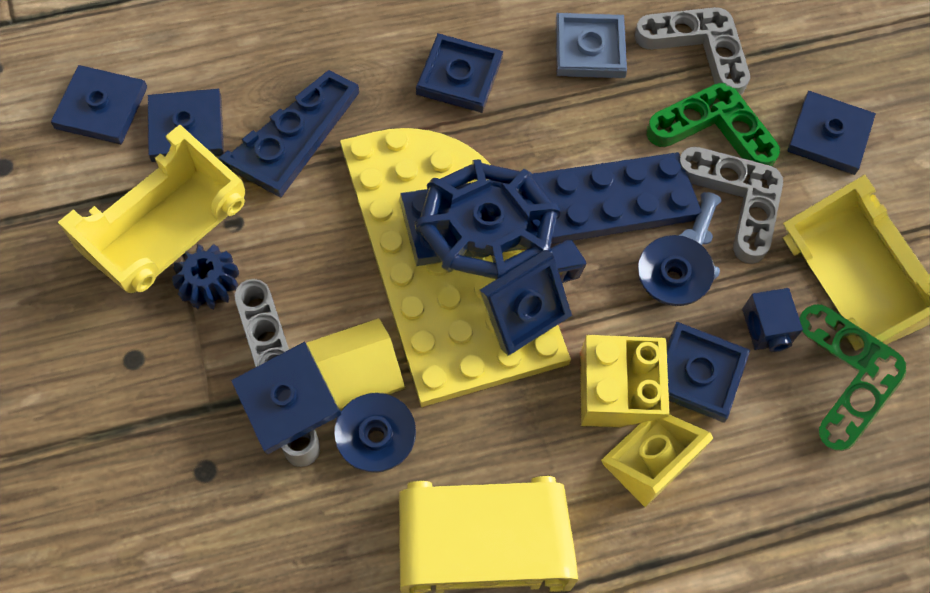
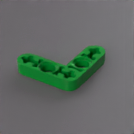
M726 83L714 84L652 115L646 130L647 138L652 144L658 147H667L716 124L742 159L773 167L780 154V147L777 141L737 90ZM717 98L719 102L713 104L715 99ZM688 109H694L700 113L702 118L692 121L686 118L683 112ZM742 121L749 126L750 131L740 133L734 129L732 123ZM658 125L663 129L659 131L657 129ZM671 126L669 133H667L664 129ZM756 150L760 153L766 152L768 156L766 157L764 154L757 155L755 152Z
M814 304L807 307L800 315L799 319L803 328V334L809 340L859 372L822 420L819 427L821 441L828 448L834 451H845L855 445L906 376V362L897 351L829 307ZM822 314L826 315L825 322L827 326L835 331L838 324L844 326V328L836 333L831 345L826 343L831 338L830 334L820 328L815 332L810 331L812 325L808 320L811 316L819 318ZM849 335L859 336L864 341L863 351L856 356L844 354L840 349L842 339ZM890 359L896 361L894 367L898 374L895 377L887 374L880 382V386L888 388L884 394H881L873 384L863 381L867 375L873 381L879 375L880 369L876 365L878 361L887 363ZM858 390L870 391L875 397L873 408L866 412L855 410L850 403L853 393ZM842 407H845L853 417L861 419L863 422L858 427L853 421L849 423L845 430L849 435V439L846 442L838 439L835 443L830 442L829 439L832 434L827 429L831 424L837 427L841 425L846 417L838 412Z

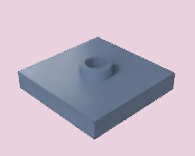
M556 13L557 76L626 77L627 60L624 15Z

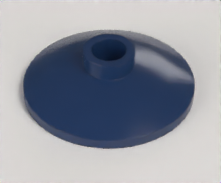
M669 235L660 237L652 241L643 250L639 259L638 276L643 288L651 297L667 305L684 306L700 300L709 291L714 280L715 270L710 254L701 244L685 236ZM676 272L679 274L680 279H672L667 273Z
M384 393L361 395L349 402L341 411L342 415L337 418L334 432L336 446L344 460L356 469L371 473L388 471L401 464L413 449L416 439L414 417L402 401ZM373 431H380L384 437L380 442H372L369 440V435Z

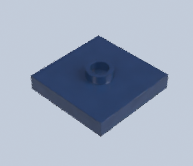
M437 33L417 83L416 95L483 113L503 59V51Z
M78 65L51 120V124L57 130L122 145L147 90L146 82L142 79Z
M219 88L148 95V149L151 162H156L155 157L160 153L166 157L171 144L165 136L179 125L186 129L214 156L224 154L222 98Z
M808 90L804 97L787 152L855 175L860 168L876 113Z
M547 250L542 251L480 289L500 348L508 356L572 316L554 255Z
M676 322L666 347L669 401L725 423L729 417L750 350Z
M305 341L231 380L261 447L266 454L272 453L342 415Z

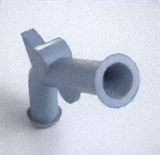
M704 192L700 195L702 202L700 206L701 214L696 217L693 228L685 230L679 236L693 239L701 245L711 243L713 235L708 231V227L716 206L722 201L718 195L710 192ZM714 265L715 280L720 274V269Z

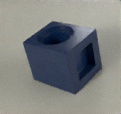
M789 288L753 293L742 308L754 350L769 348L770 352L783 351L790 348L794 340L803 331Z

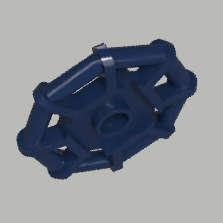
M481 159L472 160V164L440 179L432 178L427 183L428 193L420 218L415 221L416 233L422 235L441 260L442 268L447 272L457 270L496 280L544 250L552 253L550 246L556 220L560 217L561 212L559 206L552 203L531 178L532 173L526 169L517 171L484 164L481 162ZM474 180V183H471L459 190L456 189L457 187ZM492 181L502 183V188L492 186ZM523 191L533 205H528L519 192ZM445 199L452 203L447 214H437L441 200ZM486 213L488 216L496 215L497 217L493 222H486L481 219V214ZM529 220L540 221L537 236L526 231ZM438 230H450L458 241L453 248L450 247ZM517 245L527 249L505 261L503 259L502 253ZM467 250L471 251V253L477 257H488L489 255H491L493 262L471 258L463 255L466 253Z

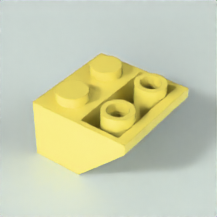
M586 335L580 352L581 426L625 427L669 416L666 338Z

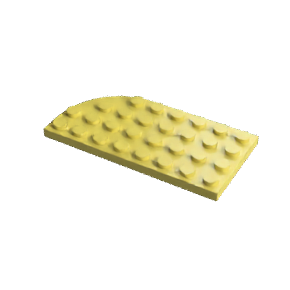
M413 128L387 129L340 140L344 159L421 407L570 364L571 358L558 325L509 356L501 350L480 293V289L495 281V279L457 270L447 272L442 268V262L416 266L399 202L400 193L427 189V183L432 178L440 179L471 165L472 160L481 159L482 163L491 165L482 155L468 145L447 135ZM527 249L503 252V259L505 261ZM491 255L488 257H471L493 262Z

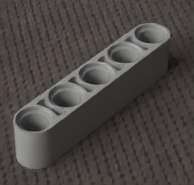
M249 279L242 282L236 289L235 302L255 366L257 367L289 350L267 284L257 279ZM253 299H263V302L256 307L247 306ZM264 332L275 333L272 339L261 342L257 340ZM315 429L301 436L310 439L309 445L302 451L291 450L290 445L292 442L281 447L288 462L298 467L308 466L318 458L320 443Z

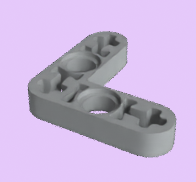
M714 7L649 14L639 19L634 36L636 43L640 47L653 50L703 44L714 83H725L727 86L735 88L740 95L744 93L750 80V72L733 18L728 11ZM686 24L692 29V32L681 33L676 30L675 25ZM725 47L732 52L733 56L722 57L717 54L716 49ZM729 72L731 74L732 79H727Z
M700 147L687 148L680 156V165L687 173L691 184L743 197L733 251L742 262L748 264L760 262L767 254L772 242L783 187L781 173L776 168L762 163ZM691 161L698 162L697 170L691 168ZM710 165L715 166L712 175L708 174L711 168ZM724 168L733 169L738 174V179L728 181L721 176L720 170ZM748 174L750 175L748 179L749 183L745 184L743 182ZM760 180H767V186H769V188L762 187V182ZM753 207L763 209L767 214V220H755L751 217L749 209ZM752 232L758 233L754 243L757 248L755 251L750 250L749 243H747Z

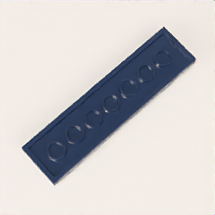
M679 152L533 173L531 177L549 200L559 206L561 212L560 217L556 220L551 244L562 243L566 240L575 241L692 222L701 214V208L689 177L680 165ZM492 181V186L502 188V183ZM471 183L463 184L457 187L456 189L459 190ZM427 189L400 193L399 199L416 266L441 263V260L425 238L417 234L415 229V221L420 218L428 193ZM523 191L519 192L528 205H533ZM445 199L441 200L437 214H447L452 203ZM486 213L481 214V219L486 222H493L497 217L496 215L488 216ZM529 220L526 231L537 236L540 221ZM438 230L450 247L453 248L458 241L450 230ZM517 245L505 252L526 248H524L521 245ZM467 250L466 253L463 255L467 257H477L473 255L469 250Z

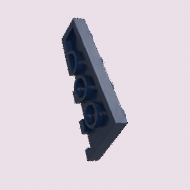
M328 70L296 95L294 103L285 110L279 109L270 116L269 123L257 132L251 131L242 139L243 143L232 152L227 150L218 159L235 174L281 198L359 94L358 84Z

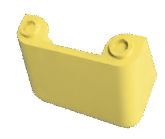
M181 125L165 136L171 146L166 157L161 153L155 157L159 168L106 211L101 213L94 206L89 210L91 216L82 217L73 209L58 221L73 246L127 293L147 290L161 272L227 216H233L238 213L245 203V188L242 180Z
M863 175L784 222L783 224L788 234L782 238L794 256L799 253L802 254L841 316L887 345L930 325V274L927 273L890 220L886 208L883 204L879 203L873 194L876 192L875 188L866 175ZM846 336L855 351L864 348V341L859 336Z
M539 476L532 478L531 483L432 487V483L428 481H414L407 484V489L399 492L401 593L431 591V586L436 585V593H444L445 590L524 586H530V590L539 589L543 581H545V586L549 587V592L571 591L578 582L577 562L565 488L563 484L556 483L555 477Z

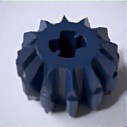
M197 244L196 253L191 254L186 251L182 255L185 262H174L173 269L176 275L172 277V283L175 289H178L180 299L184 302L190 301L196 309H199L207 302L208 307L214 310L215 301L218 299L228 303L230 298L227 291H236L238 287L235 279L239 277L237 265L233 263L230 253L227 251L221 253L219 247L215 244L207 251L204 250L203 246Z

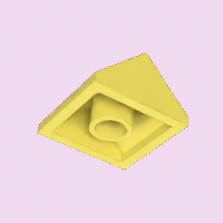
M379 318L306 343L340 411L349 402L361 395L369 393L389 395L405 389L391 338Z
M669 415L665 418L640 423L601 461L623 486L646 507L702 453L713 437L710 432Z

